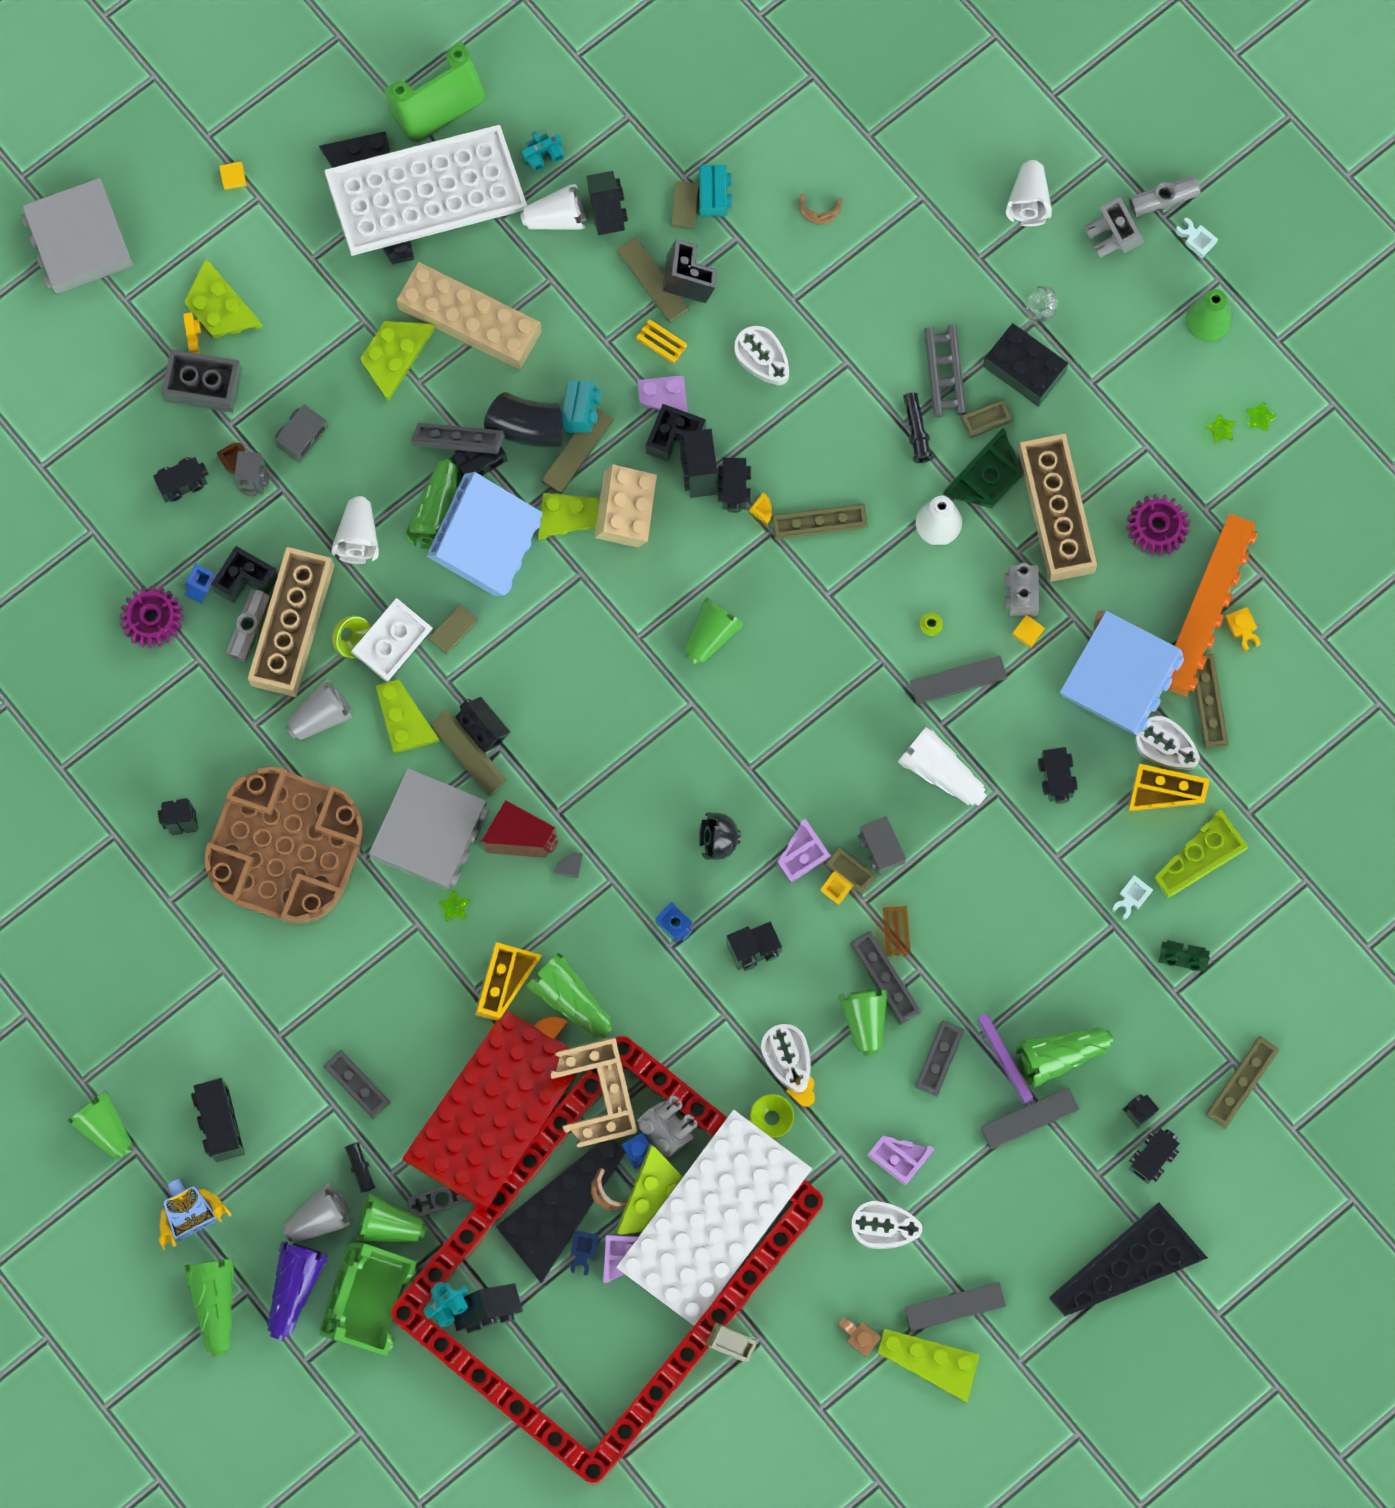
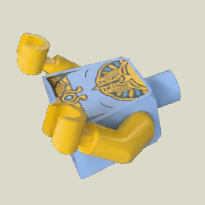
M181 1179L174 1180L167 1185L173 1197L164 1201L165 1207L161 1210L159 1242L163 1250H166L165 1245L170 1242L173 1247H176L175 1240L179 1242L217 1221L222 1223L221 1216L227 1213L229 1216L232 1214L223 1205L219 1197L204 1188L197 1189L195 1186L185 1189Z

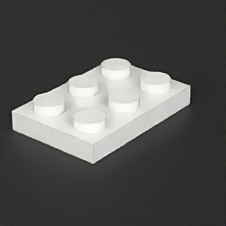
M396 598L351 653L383 680L388 682L433 628Z

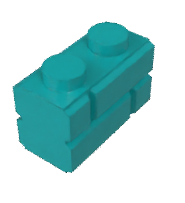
M727 165L699 166L700 216H726L727 208H732V194H727V187H731V173H727Z
M593 381L567 382L562 409V423L566 432L591 433L593 424L597 423L598 414L596 407L597 403L601 402V391Z

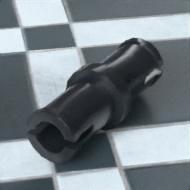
M356 1142L344 1147L352 1165V1168H350L351 1172L355 1173L360 1192L364 1193L376 1188L368 1169L370 1167L369 1162L365 1161L360 1143Z

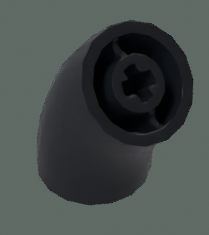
M503 392L496 397L486 413L484 429L502 430L505 436L504 439L536 447L562 446L563 423L558 403L535 402Z

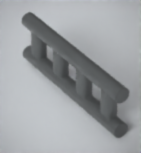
M956 325L947 326L948 333L934 334L933 327L924 328L934 417H942L943 409L957 408V415L966 414ZM949 342L950 355L936 356L935 344ZM951 364L953 377L939 378L938 365ZM954 386L955 399L942 400L940 387Z

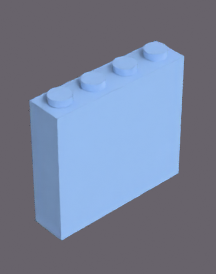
M476 472L465 473L426 557L493 596H505L512 587V579L515 573L521 568V559L524 553L531 546L533 533L541 524L540 518L543 512Z
M1106 611L1061 689L1060 694L1063 698L1138 736L1139 732H1143L1149 723L1147 718L1151 711L1155 712L1161 701L1159 699L1163 690L1167 691L1172 683L1171 676L1174 670L1178 671L1184 661L1182 656L1184 654L1176 646Z

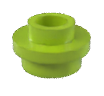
M926 613L921 617L919 626L925 635L935 636L941 632L943 620L936 613ZM933 620L936 625L929 627L927 622Z

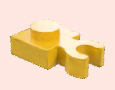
M192 312L184 313L183 317L189 352L200 354L197 335L201 333L199 319L195 320Z
M1248 607L1226 615L1225 619L1234 639L1242 638L1241 647L1243 651L1247 652L1249 650L1247 641H1253L1255 646L1259 647L1260 639L1252 633L1257 629V626Z

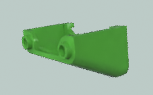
M462 41L452 46L447 52V61L451 68L413 91L406 82L397 81L384 89L389 112L410 140L414 142L424 140L484 101V87L470 54Z
M351 1242L347 1246L321 1323L320 1336L375 1354L387 1356L394 1344L392 1334L388 1331L392 1319L391 1309L398 1300L402 1285H406L409 1281L414 1280L417 1272V1261L365 1243Z

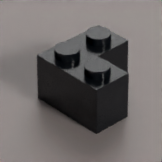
M613 171L587 175L589 196L598 235L624 231V222H627L628 218L626 208H621L620 201H624V194L620 178L615 179Z
M676 239L667 253L663 291L706 303L715 289L717 270L696 264L698 245Z
M662 404L646 443V454L668 462L676 441L684 440V432L706 429V419Z
M235 546L211 583V586L216 594L235 603L246 585L268 594L277 580L278 573L276 568Z
M771 921L751 930L747 926L726 935L727 947L738 970L744 969V971L753 969L757 966V962L766 959V962L774 960L782 952L781 943Z
M516 1284L480 1289L464 1296L463 1298L468 1308L460 1314L453 1315L455 1319L454 1325L456 1331L466 1330L467 1333H473L481 1330L480 1325L486 1327L496 1324L497 1320H500L501 1323L515 1320L514 1315L523 1312Z

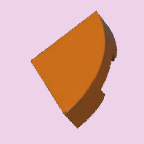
M547 1017L537 1022L534 1026L550 1038L556 1039L568 1024V1021L560 1017Z

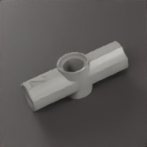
M1193 175L1172 183H1161L1154 189L1130 196L1128 200L1132 214L1137 217L1158 209L1167 210L1173 204L1200 196L1201 192L1198 181ZM1165 193L1169 195L1170 198L1163 199L1159 196V194Z
M251 589L242 614L237 618V626L226 651L227 656L240 662L246 661L253 641L260 632V624L271 599L269 595L262 591ZM249 621L254 623L251 629H243L244 623Z

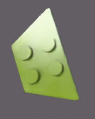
M206 259L184 301L185 306L193 313L196 319H199L201 325L213 339L224 337L226 334L242 333V330L261 328L263 325Z
M384 321L360 358L361 363L369 372L387 401H390L435 330V325Z
M650 1144L619 1221L616 1232L620 1235L642 1232L683 1178L654 1145Z

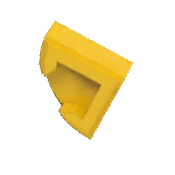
M763 492L749 509V513L768 526L772 518V505L768 496Z

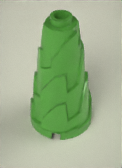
M443 459L437 463L435 471L423 491L419 505L416 507L407 528L406 539L414 546H416L417 541L421 542V549L429 551L456 494L459 469L453 460Z
M556 954L537 973L536 978L526 985L530 992L538 995L553 1009L561 1012L572 1022L582 1027L592 1037L596 1036L598 1038L601 1036L604 1038L613 1029L610 1026L612 1023L610 1019L612 1018L599 1005L596 998L586 988L585 983L569 966L562 954Z
M1099 1027L1065 1034L1058 1033L1019 1041L1016 1043L1017 1055L1023 1053L1022 1059L1018 1060L1028 1085H1032V1088L1068 1072L1069 1069L1077 1067L1093 1057L1106 1053L1107 1049L1110 1048V1044H1113V1037L1109 1030L1099 1029Z
M233 1259L184 1265L187 1288H190L194 1309L197 1312L200 1333L203 1334L207 1352H211L212 1356L226 1355V1350L230 1349V1330H232Z

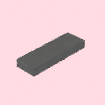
M942 1020L915 1088L936 1097L938 1096L965 1029Z
M342 1050L323 1066L372 1119L391 1103Z

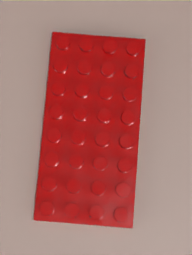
M506 1010L502 1017L495 1022L408 1148L402 1160L482 1209L487 1210L578 1073L551 1079L550 1076L551 1071H556L559 1056H555V1053L570 1047L556 1039L550 1038L535 1026Z

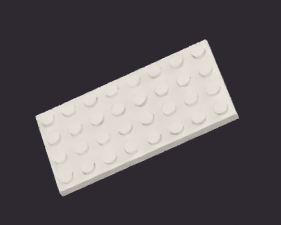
M500 125L324 170L351 256L524 211V207L527 206Z
M733 1109L616 1268L694 1326L812 1170V1167Z

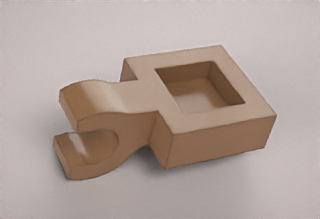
M844 1317L837 1325L851 1336L847 1343L865 1357L868 1356L881 1339V1336L863 1322L857 1328Z

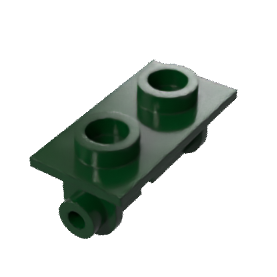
M1167 940V942L1162 941L1159 963L1188 968L1192 971H1206L1210 959V951H1207L1205 947L1188 945V950L1185 952L1183 951V943Z

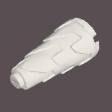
M928 725L898 761L901 766L913 771L930 784L937 785L967 805L973 806L975 803L979 806L987 796L984 793L986 790L984 785Z

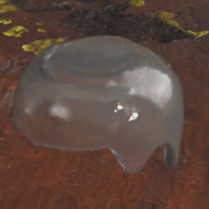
M1038 286L1037 289L1039 291L1031 292L1028 295L1026 314L1028 319L1047 321L1054 316L1058 308V297L1052 288Z

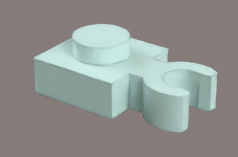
M1185 218L1183 224L1188 229L1183 230L1177 226L1175 232L1180 237H1187L1185 245L1203 258L1218 242V239L1202 225L1195 229L1193 222Z
M1134 875L1119 894L1124 900L1117 902L1112 911L1115 912L1119 907H1123L1126 913L1122 919L1126 920L1131 914V907L1133 906L1138 910L1152 893L1153 889Z

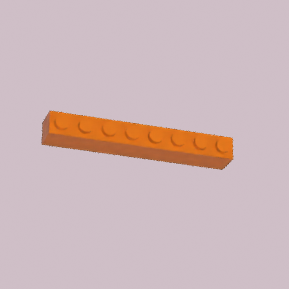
M1229 513L1175 644L1183 652L1184 655L1182 657L1184 661L1178 671L1174 670L1171 676L1172 683L1168 691L1185 697L1188 696L1189 691L1194 692L1199 679L1195 677L1197 670H1203L1207 660V657L1204 656L1207 648L1211 650L1216 638L1213 632L1215 628H1220L1223 622L1224 615L1221 613L1224 607H1229L1233 594H1230L1232 586L1237 587L1241 577V573H1238L1240 566H1245L1250 554L1247 552L1249 544L1254 545L1258 532L1255 531V522Z

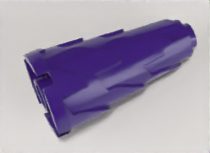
M282 1241L278 1250L280 1253L272 1295L273 1300L267 1321V1330L271 1332L270 1337L284 1340L285 1336L289 1337L293 1333L302 1308H304L312 1288L318 1280L323 1266H326L328 1259L327 1254L321 1255L320 1251L295 1243L288 1245L287 1241Z

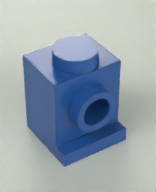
M195 563L184 585L188 587L185 596L202 603L216 574Z
M673 902L655 918V923L675 942L680 938L685 940L693 931L691 929L693 922ZM673 919H678L680 921V924L678 926H673L671 924V921Z
M643 1132L622 1144V1149L634 1169L642 1165L650 1146Z

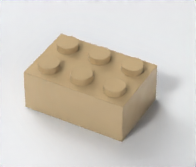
M612 465L604 471L595 538L636 548L648 542L656 474Z

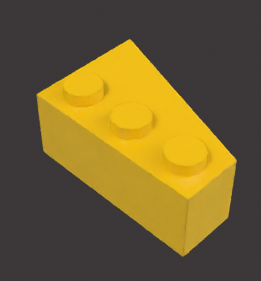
M1138 764L1127 812L1205 803L1210 779Z

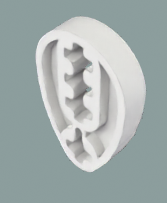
M751 326L741 331L735 340L734 346L735 357L739 364L749 373L765 382L775 385L785 384L789 379L788 359L780 341L773 332L762 326ZM746 336L748 338L754 337L753 344L756 347L761 345L760 351L763 355L768 353L767 361L765 359L760 361L759 352H752V344L749 342L744 343ZM773 367L777 371L783 370L782 378L780 376L774 377L775 370L773 369Z
M1163 716L1148 718L1149 723L1145 730L1151 728L1154 736L1162 735V741L1165 743L1172 741L1174 750L1168 749L1166 751L1164 749L1165 745L1162 742L1155 744V738L1153 736L1144 737L1145 732L1143 731L1139 732L1138 736L1135 737L1138 752L1150 762L1168 769H1194L1200 760V755L1188 734L1169 718ZM1192 754L1194 763L1190 761L1186 764L1184 762L1185 758L1182 755L1188 756Z
M780 1024L772 1027L766 1032L761 1043V1051L766 1064L781 1084L793 1092H802L807 1088L811 1074L810 1051L806 1038L801 1030L793 1025ZM778 1032L786 1035L784 1036V1041L789 1046L790 1056L793 1057L790 1064L787 1061H782L785 1059V1054L783 1050H779L781 1049V1044L776 1039ZM793 1070H795L799 1078H803L800 1080V1085H796L795 1082L791 1083L794 1081Z
M870 1201L862 1204L855 1211L851 1222L852 1233L855 1239L861 1245L872 1249H888L903 1246L918 1239L922 1233L920 1221L909 1212L880 1201ZM861 1217H865L866 1222H872L873 1218H876L879 1224H884L885 1220H890V1225H894V1229H890L888 1233H885L882 1227L872 1231L871 1226H865L864 1230H861L856 1221H860ZM909 1223H914V1228H918V1232H914L913 1236H909L908 1231L898 1227H908Z

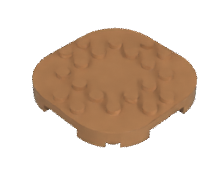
M259 768L257 771L246 776L243 775L228 791L225 797L226 803L210 843L208 842L206 847L205 867L211 883L218 893L229 902L280 921L303 924L324 917L341 900L363 843L364 827L358 808L353 800L341 789L298 776L283 768Z

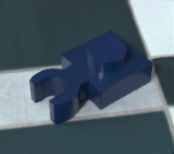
M575 1230L570 1255L576 1256L577 1259L571 1264V1273H575V1268L578 1265H583L585 1268L584 1276L588 1275L589 1265L587 1259L595 1260L599 1235Z

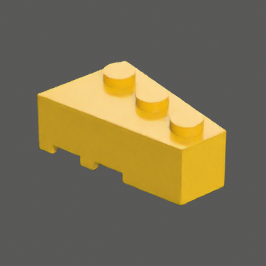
M496 942L492 949L475 1015L494 1021L499 1020L542 955Z

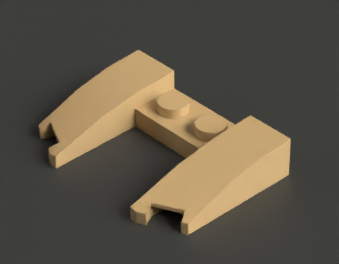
M614 1037L555 1053V1056H559L557 1070L551 1071V1079L597 1068L607 1113L562 1126L566 1133L571 1130L578 1138L579 1142L576 1144L578 1148L637 1133L618 1047Z

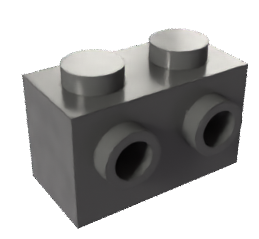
M303 405L300 409L297 408L292 413L291 421L286 427L282 426L278 430L275 439L278 448L299 463L328 428L326 420L306 405Z
M238 451L234 479L239 491L243 492L244 495L256 496L257 494H263L264 487H268L269 473H266L267 467L261 453Z
M887 816L860 827V834L857 835L862 848L866 847L870 854L867 859L872 870L876 869L878 874H882L905 864V855Z

